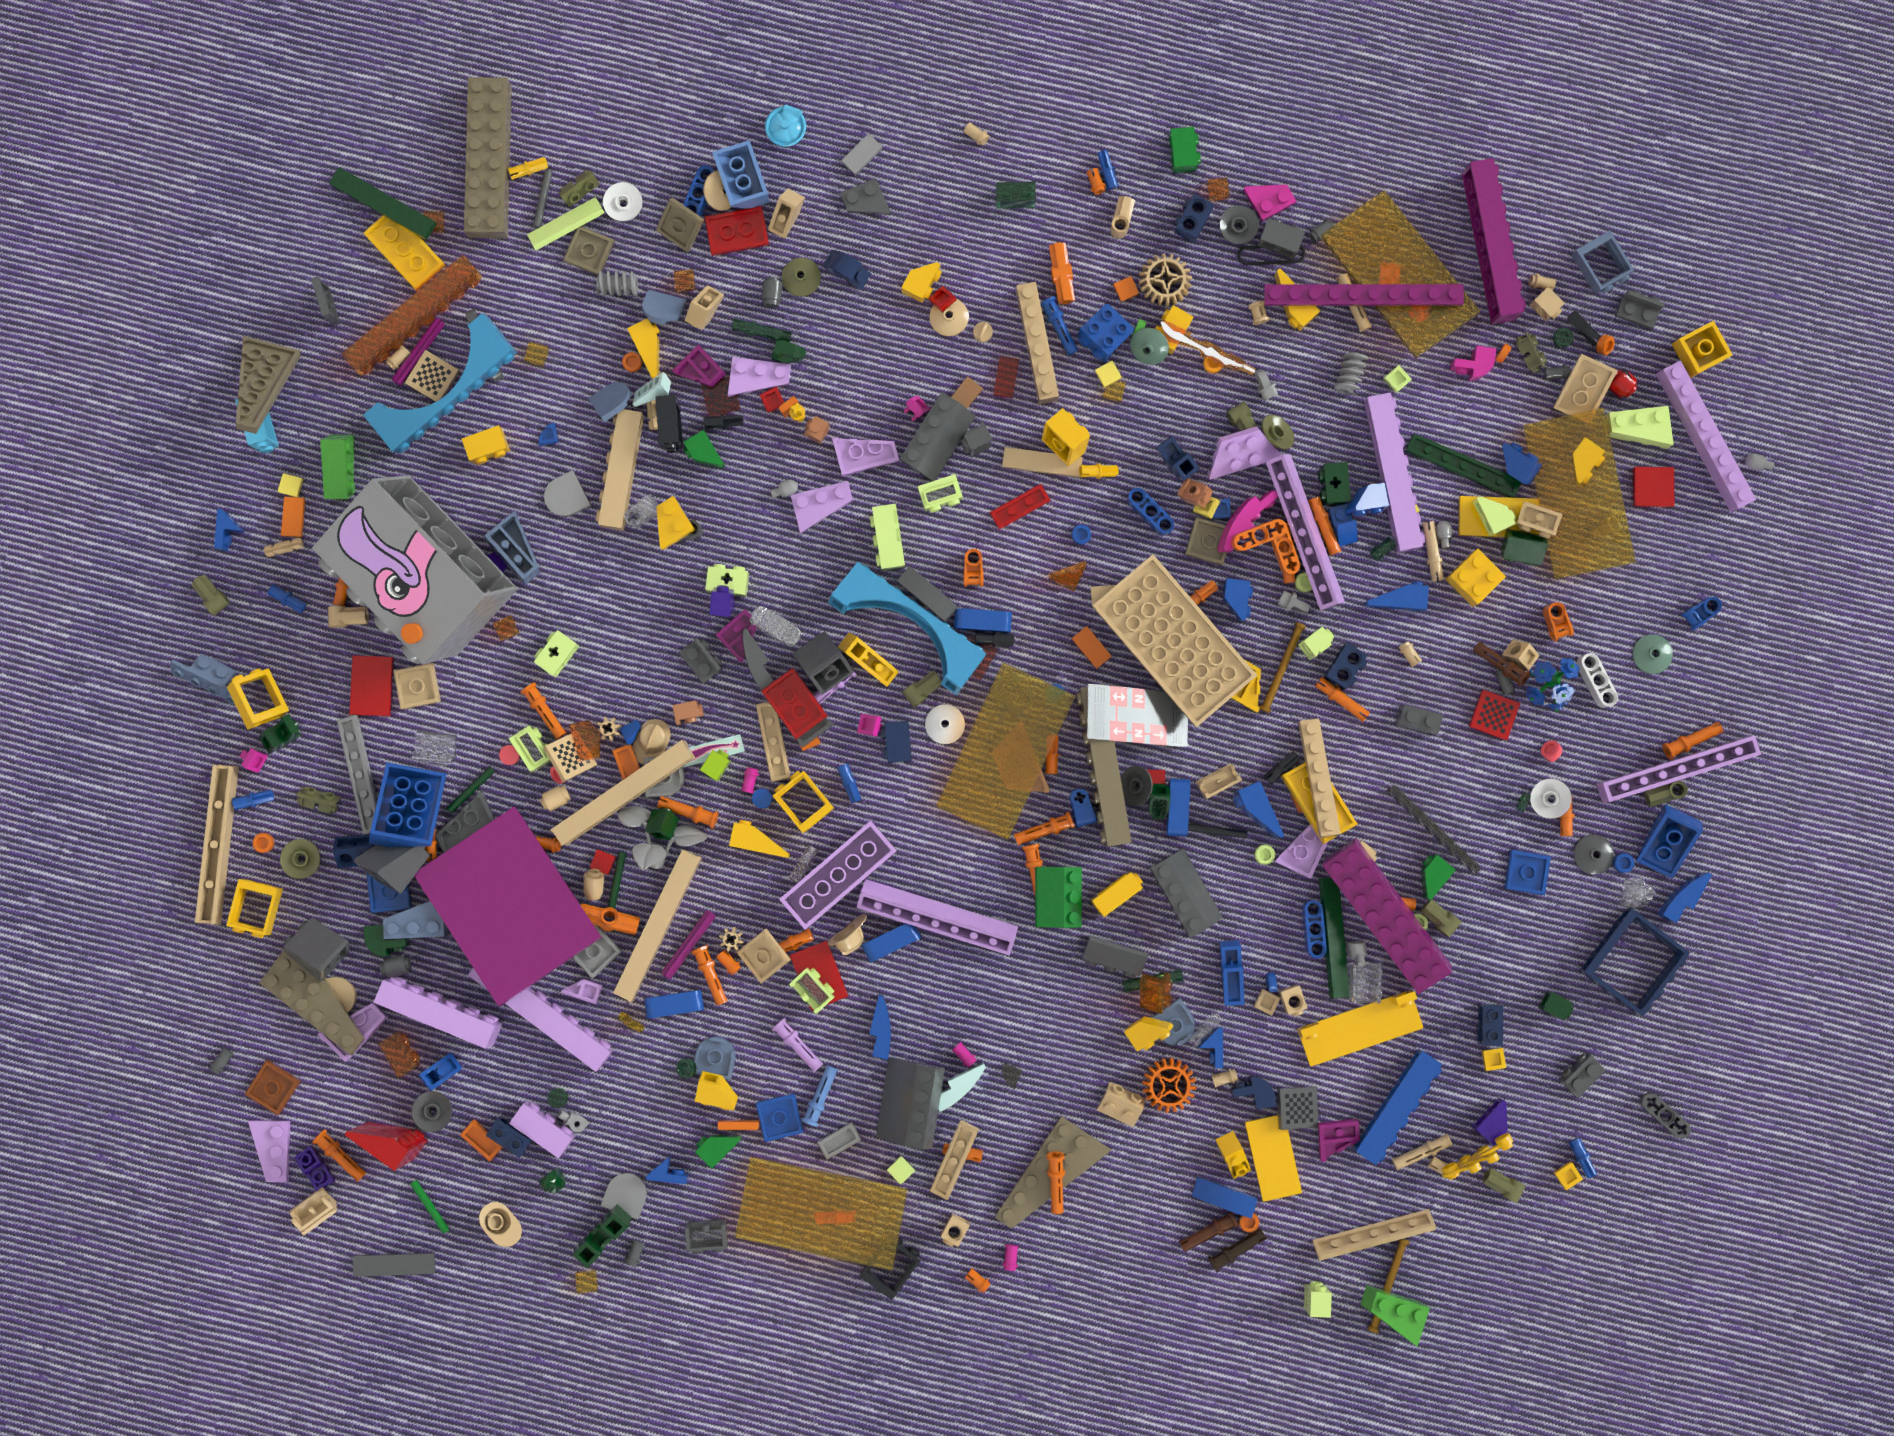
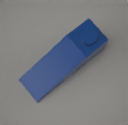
M1413 581L1411 584L1368 600L1364 603V607L1423 612L1427 610L1429 586L1423 585V582Z

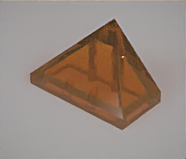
M1083 561L1049 573L1048 579L1074 592L1087 563Z
M589 720L569 724L580 761L599 758L600 732Z

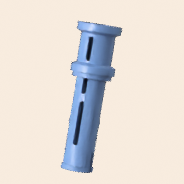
M826 1065L813 1100L808 1102L809 1107L801 1121L818 1127L817 1121L821 1112L825 1110L823 1104L838 1069Z

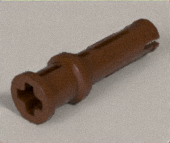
M1481 641L1473 649L1474 653H1477L1500 669L1504 677H1509L1517 682L1519 687H1522L1531 675V672L1524 671L1518 667L1515 661L1509 662ZM1487 653H1489L1499 661H1495L1490 656H1488Z
M1228 1211L1227 1215L1219 1219H1213L1212 1224L1179 1240V1243L1186 1253L1188 1250L1216 1235L1223 1236L1224 1232L1233 1227L1238 1228L1239 1225L1232 1212Z

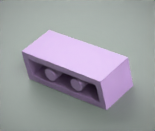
M534 1102L523 1103L509 1123L557 1158L563 1155L575 1138L571 1128L558 1124L556 1122L557 1119L551 1114L547 1113L545 1115Z

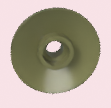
M807 258L791 260L782 271V283L785 289L794 296L804 297L816 291L821 281L818 266ZM802 272L804 273V277L798 278L797 274Z
M1268 415L1263 419V433L1273 446L1282 450L1292 447L1294 444V434L1285 420L1276 415Z
M306 839L290 841L285 845L280 855L282 869L287 875L296 879H304L313 875L317 871L321 860L320 852L316 845ZM301 855L305 856L303 863L299 860Z

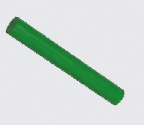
M417 1179L413 1181L410 1186L441 1232L444 1234L449 1231V1227Z

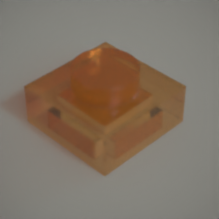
M1227 177L1207 180L1210 201L1229 199Z
M424 211L423 215L437 223L432 232L443 233L444 212Z
M693 269L674 271L676 292L696 291Z
M512 615L493 623L501 642L520 634Z

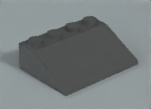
M889 1057L876 1137L917 1149H931L945 1068Z

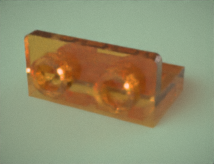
M1166 972L1162 979L1142 974L1140 978L1141 1008L1162 1014L1165 1008L1170 1006L1172 1000L1170 995L1172 988L1170 973Z
M398 1031L378 1043L398 1078L420 1066L418 1053L415 1050L412 1051L409 1045L410 1040L406 1033H402V1031Z

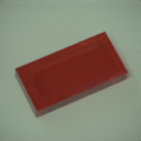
M999 357L993 396L1013 399L1019 359Z

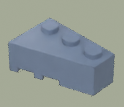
M515 511L484 535L489 546L524 585L540 573L537 561Z
M431 901L383 919L384 939L449 936V929Z

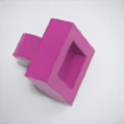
M917 395L906 402L908 407L905 408L904 413L906 414L912 410L914 417L911 420L914 421L925 416L931 409Z
M861 713L857 733L877 737L883 725L880 724L881 717Z
M252 748L249 752L243 750L239 756L244 759L241 766L259 773L268 755Z

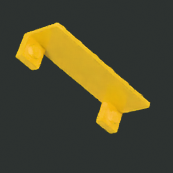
M1408 990L1297 1028L1309 1065L1315 1066L1423 1029V1024L1414 1001L1417 999L1415 991Z

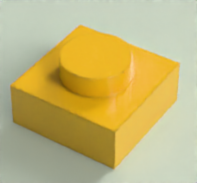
M1502 1047L1481 1050L1485 1071L1506 1068Z
M1570 1161L1553 1172L1565 1190L1583 1180Z

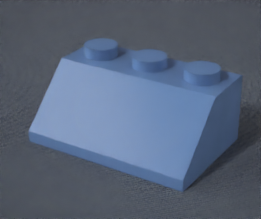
M750 140L712 152L731 207L754 208L769 203L768 192Z

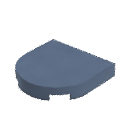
M648 290L642 302V313L653 323L666 324V322L673 320L675 322L680 318L686 306V299Z
M616 382L607 385L588 399L602 420L606 422L628 405L626 402L629 397L631 398L632 393L626 384Z
M1180 997L1150 1017L1173 1024V1028L1170 1030L1171 1035L1162 1040L1166 1044L1182 1045L1193 1036L1195 1020Z
M718 1036L705 1039L696 1050L692 1073L701 1075L702 1071L722 1075L725 1080L731 1081L736 1059L733 1045L725 1038Z

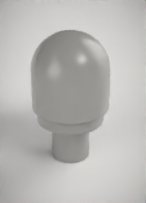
M1752 453L1745 459L1746 466L1753 470L1762 471L1764 468L1772 470L1774 467V462L1767 461V458L1763 455Z
M786 480L780 482L778 488L770 490L773 498L780 495L782 498H786L797 492L798 485L794 480Z
M1441 521L1436 525V536L1438 541H1441L1442 549L1450 548L1449 540L1452 539V527L1447 521Z

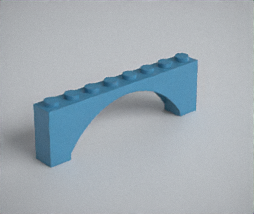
M480 314L468 325L471 338L468 362L460 380L446 396L431 405L412 410L390 409L385 404L377 402L363 414L392 452L403 453L410 448L409 444L414 440L422 438L425 435L424 432L429 427L436 426L442 416L450 414L455 409L454 406L467 400L469 393L474 389L481 388L488 377L495 376L502 365H506L514 359V355L517 353L516 350L487 315Z
M859 562L855 564L829 598L828 604L843 615L846 611L854 609L880 608L902 614L918 624L928 634L938 651L943 670L941 685L956 696L986 656V653L980 646L972 644L963 634H958L951 629L949 624L937 619L932 612L919 606L918 602L905 596L900 589L894 588L883 577L877 576L868 566L862 565Z

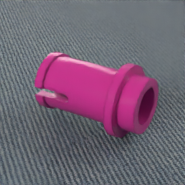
M746 767V771L743 772L745 776L741 791L753 793L756 777L759 776L758 769Z
M962 1042L952 1049L964 1063L963 1066L967 1068L977 1061L975 1055H972Z
M1006 1244L1005 1260L1002 1265L1004 1270L1016 1271V1267H1018V1264H1016L1018 1246Z

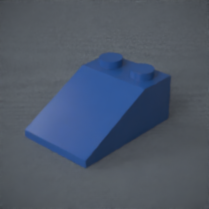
M1260 781L1233 792L1235 796L1232 799L1237 808L1240 807L1246 815L1275 839L1285 837Z
M1665 804L1655 819L1636 861L1673 879L1703 831L1702 821Z

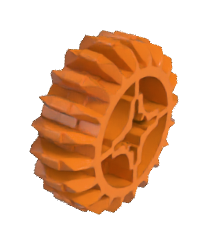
M1162 1058L1161 1066L1155 1061L1156 1069H1153L1151 1066L1148 1067L1152 1072L1151 1075L1144 1073V1076L1149 1078V1080L1142 1081L1143 1085H1148L1142 1091L1143 1093H1150L1145 1099L1150 1100L1153 1098L1150 1105L1153 1107L1158 1103L1157 1110L1159 1111L1165 1106L1164 1110L1166 1113L1169 1112L1170 1107H1172L1173 1112H1177L1176 1105H1179L1183 1110V1101L1188 1105L1191 1103L1187 1096L1191 1098L1195 1096L1190 1092V1090H1196L1197 1088L1194 1085H1190V1083L1196 1082L1195 1078H1189L1193 1071L1185 1072L1188 1065L1184 1064L1180 1067L1181 1060H1177L1174 1065L1173 1058L1169 1059V1064L1166 1063L1165 1058ZM1166 1069L1177 1070L1170 1077H1165L1160 1073ZM1182 1075L1185 1080L1183 1093L1177 1087L1179 1078ZM1155 1077L1161 1082V1088L1157 1095H1155L1153 1090ZM1162 1078L1168 1082L1173 1081L1172 1085L1176 1092L1170 1088L1165 1089L1166 1085ZM1170 1093L1178 1097V1099L1173 1101L1161 1100L1163 1096L1165 1097Z

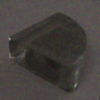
M1003 1063L1002 1073L1004 1080L1011 1088L1015 1089L1022 1070Z

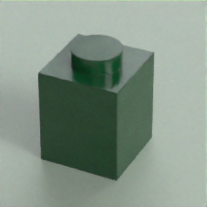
M668 808L652 809L645 831L656 840H671L679 818Z
M1546 991L1538 1009L1559 1020L1565 1021L1573 1012V1002L1553 992Z

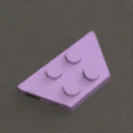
M1257 426L1218 439L1217 450L1212 457L1213 464L1211 470H1208L1207 476L1210 480L1266 463V461L1276 458L1281 454L1267 440Z

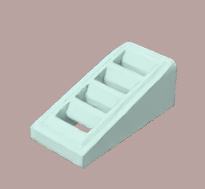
M664 372L635 391L634 407L656 400L655 396L669 395L671 381Z

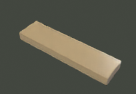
M1005 447L1002 468L1080 478L1079 466L1082 465L1083 457H1079L1068 467L1054 453Z
M769 702L756 704L771 782L790 779L791 775L779 716Z
M963 1120L959 1122L930 1192L946 1200L949 1199L979 1128Z

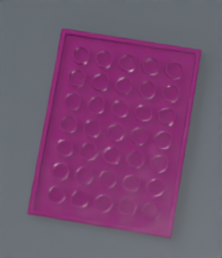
M515 806L420 868L414 876L499 1007L602 938Z

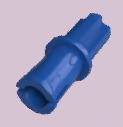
M1102 150L1097 153L1102 169L1100 174L1103 175L1106 189L1113 190L1119 187L1114 172L1115 167H1112L1108 151Z
M275 584L269 588L267 594L282 602L283 606L287 605L298 613L305 611L307 604L293 596L292 592H286Z
M849 764L837 767L843 782L842 787H845L850 802L856 803L860 801L861 796L855 783L857 780H854Z
M272 790L257 793L250 792L249 795L232 798V804L235 811L250 806L255 808L258 804L273 801L274 793Z
M1581 1138L1569 1141L1568 1144L1576 1157L1575 1161L1580 1163L1586 1177L1592 1178L1596 1176L1597 1173L1589 1159L1591 1155L1587 1153Z

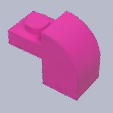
M1476 346L1472 350L1471 360L1455 358L1451 362L1450 370L1455 371L1459 375H1467L1469 373L1468 381L1481 379L1494 365L1496 348Z

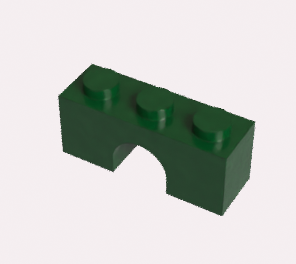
M616 1204L576 1245L573 1256L588 1268L601 1255L606 1245L612 1239L615 1241L629 1227L632 1217Z

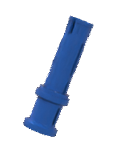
M1052 296L1042 301L1040 305L1048 317L1047 321L1052 323L1067 356L1076 353L1078 348L1062 318L1064 313L1059 310L1055 302L1056 297ZM1061 329L1063 330V332H1064V334H1065V336H1066V338H1067V340H1068L1069 343H1067V341H1066V339H1065V337H1064V335H1063Z

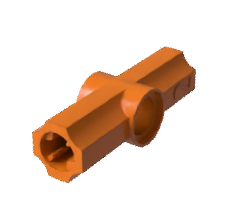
M1058 242L1049 245L1052 264L1051 276L1053 284H1055L1058 304L1065 305L1075 302L1072 285L1073 273L1071 264L1068 261L1066 244Z
M581 903V907L593 925L599 926L604 931L616 930L636 935L640 917L617 912L612 907L603 909ZM611 917L613 921L607 922L604 918Z

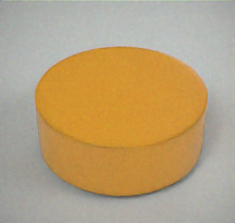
M1206 356L1203 361L1205 371L1210 374L1218 373L1223 367L1219 360L1211 356Z

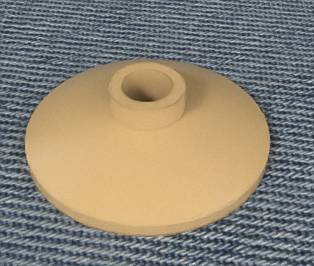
M719 171L712 172L706 178L703 192L705 200L713 209L723 211L730 209L731 206L726 192L725 194L723 192L724 186Z
M958 299L943 313L934 305L931 308L930 323L933 329L940 335H958L968 324V310ZM947 312H951L953 316L951 318H947L945 314Z

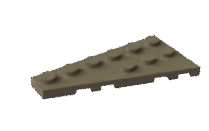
M243 336L236 429L254 434L258 432L301 356L300 350Z
M283 950L259 983L345 1052L353 1055L365 1038L353 1019L347 1014L342 1002L338 1000L335 991L326 978L320 982Z
M1061 1116L998 1210L995 1218L1012 1229L1051 1198L1050 1178L1047 1175V1170L1049 1169L1048 1153L1058 1151L1065 1154L1063 1159L1065 1175L1062 1178L1064 1188L1108 1154L1111 1149Z

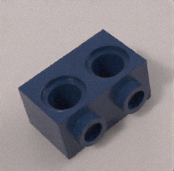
M1193 194L1191 199L1187 198L1183 205V209H1185L1183 215H1178L1174 222V226H1176L1174 233L1195 244L1215 204L1196 194ZM1199 206L1202 212L1196 213L1192 207ZM1190 223L1193 229L1187 230L1183 224Z
M1348 642L1345 643L1324 675V678L1342 690L1348 687L1351 688L1357 680L1354 676L1358 670L1362 671L1367 664L1365 659L1368 655ZM1349 654L1356 656L1357 662L1355 664L1349 663ZM1338 671L1346 673L1345 681L1338 679Z
M370 834L335 837L332 852L338 868L358 866L354 862L355 858L375 846L374 844H369Z
M1478 1003L1477 1044L1483 1046H1503V1005Z
M503 1116L497 1118L486 1136L517 1157H522L533 1140L510 1125V1121Z

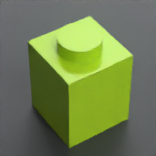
M720 749L718 752L712 750L700 771L719 781L731 763L727 759L729 755Z

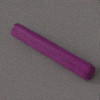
M438 318L433 320L392 377L393 382L400 386L404 383L424 351L430 347L445 326L443 321Z
M709 910L704 912L663 969L662 975L671 979L715 919L714 913Z

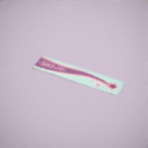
M741 735L689 747L696 758L683 767L705 762L712 750L718 752L720 749L728 755L744 752Z

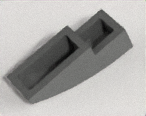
M910 566L897 580L905 590L944 622L958 608L956 604Z
M743 628L742 644L746 662L753 679L760 690H763L774 682L763 666L769 660L748 630Z

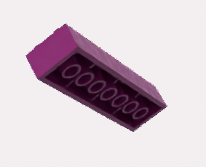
M1494 158L1473 161L1469 163L1461 175L1491 325L1513 322L1524 312L1526 305L1524 298H1521L1522 284L1521 280L1517 278L1518 264L1514 260L1512 253L1514 252V244L1509 237L1510 224L1506 221V204L1502 202L1501 197L1503 188L1502 184L1498 182L1499 167L1495 164Z
M1357 838L1324 859L1322 866L1418 994L1452 973V965Z

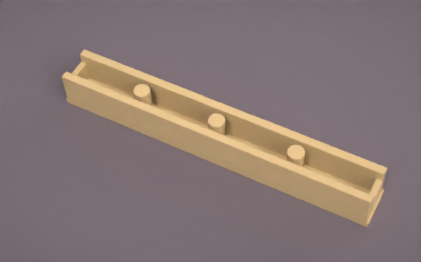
M685 740L679 741L551 829V832L554 833L562 846H567L696 757Z
M213 765L195 923L221 925L234 815L232 798L236 797L239 766Z
M686 850L681 851L613 992L614 994L628 1000L630 1003L634 1001L703 857Z

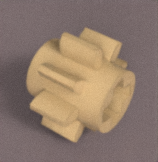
M604 717L603 723L597 722L600 730H597L596 733L603 734L602 740H605L608 736L610 741H613L614 735L620 736V733L617 731L621 725L615 724L616 718L613 717L609 721L607 717ZM606 725H611L613 731L607 732V730L604 728Z
M733 927L731 932L725 928L726 934L719 935L723 939V943L720 946H728V952L731 950V947L739 950L737 944L744 943L743 940H740L743 932L736 933V927ZM729 934L731 936H736V939L734 940V945L732 942H727V940L729 939Z

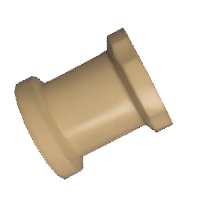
M1264 301L1248 305L1254 319L1253 325H1260L1270 321V317L1266 314Z

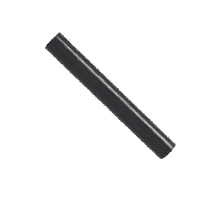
M1188 823V831L1247 838V831Z

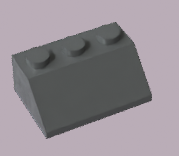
M1088 935L1081 958L1085 959V964L1095 967L1097 963L1105 965V970L1116 972V969L1124 971L1123 975L1135 978V975H1141L1149 954Z

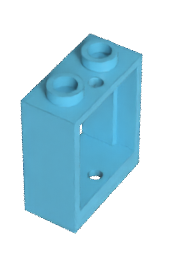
M269 412L256 434L244 431L248 445L259 452L269 453L274 450L273 448L279 447Z

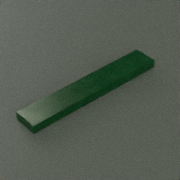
M340 167L329 181L332 187L425 240L428 239L437 225L432 219Z
M1415 433L1412 434L1405 450L1408 454L1509 498H1515L1521 485L1519 480L1505 472Z
M1331 877L1319 878L1320 900L1323 908L1326 938L1325 954L1329 998L1350 997L1340 888Z

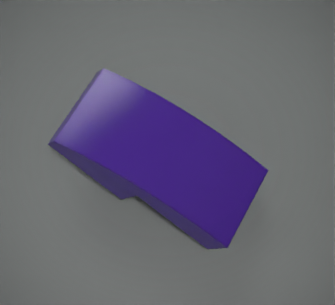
M313 1146L308 1147L294 1157L303 1174H307L315 1191L321 1187L326 1188L336 1181L328 1166Z

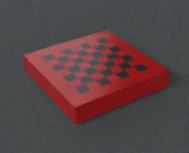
M1481 690L1468 727L1507 741L1520 703L1492 692Z

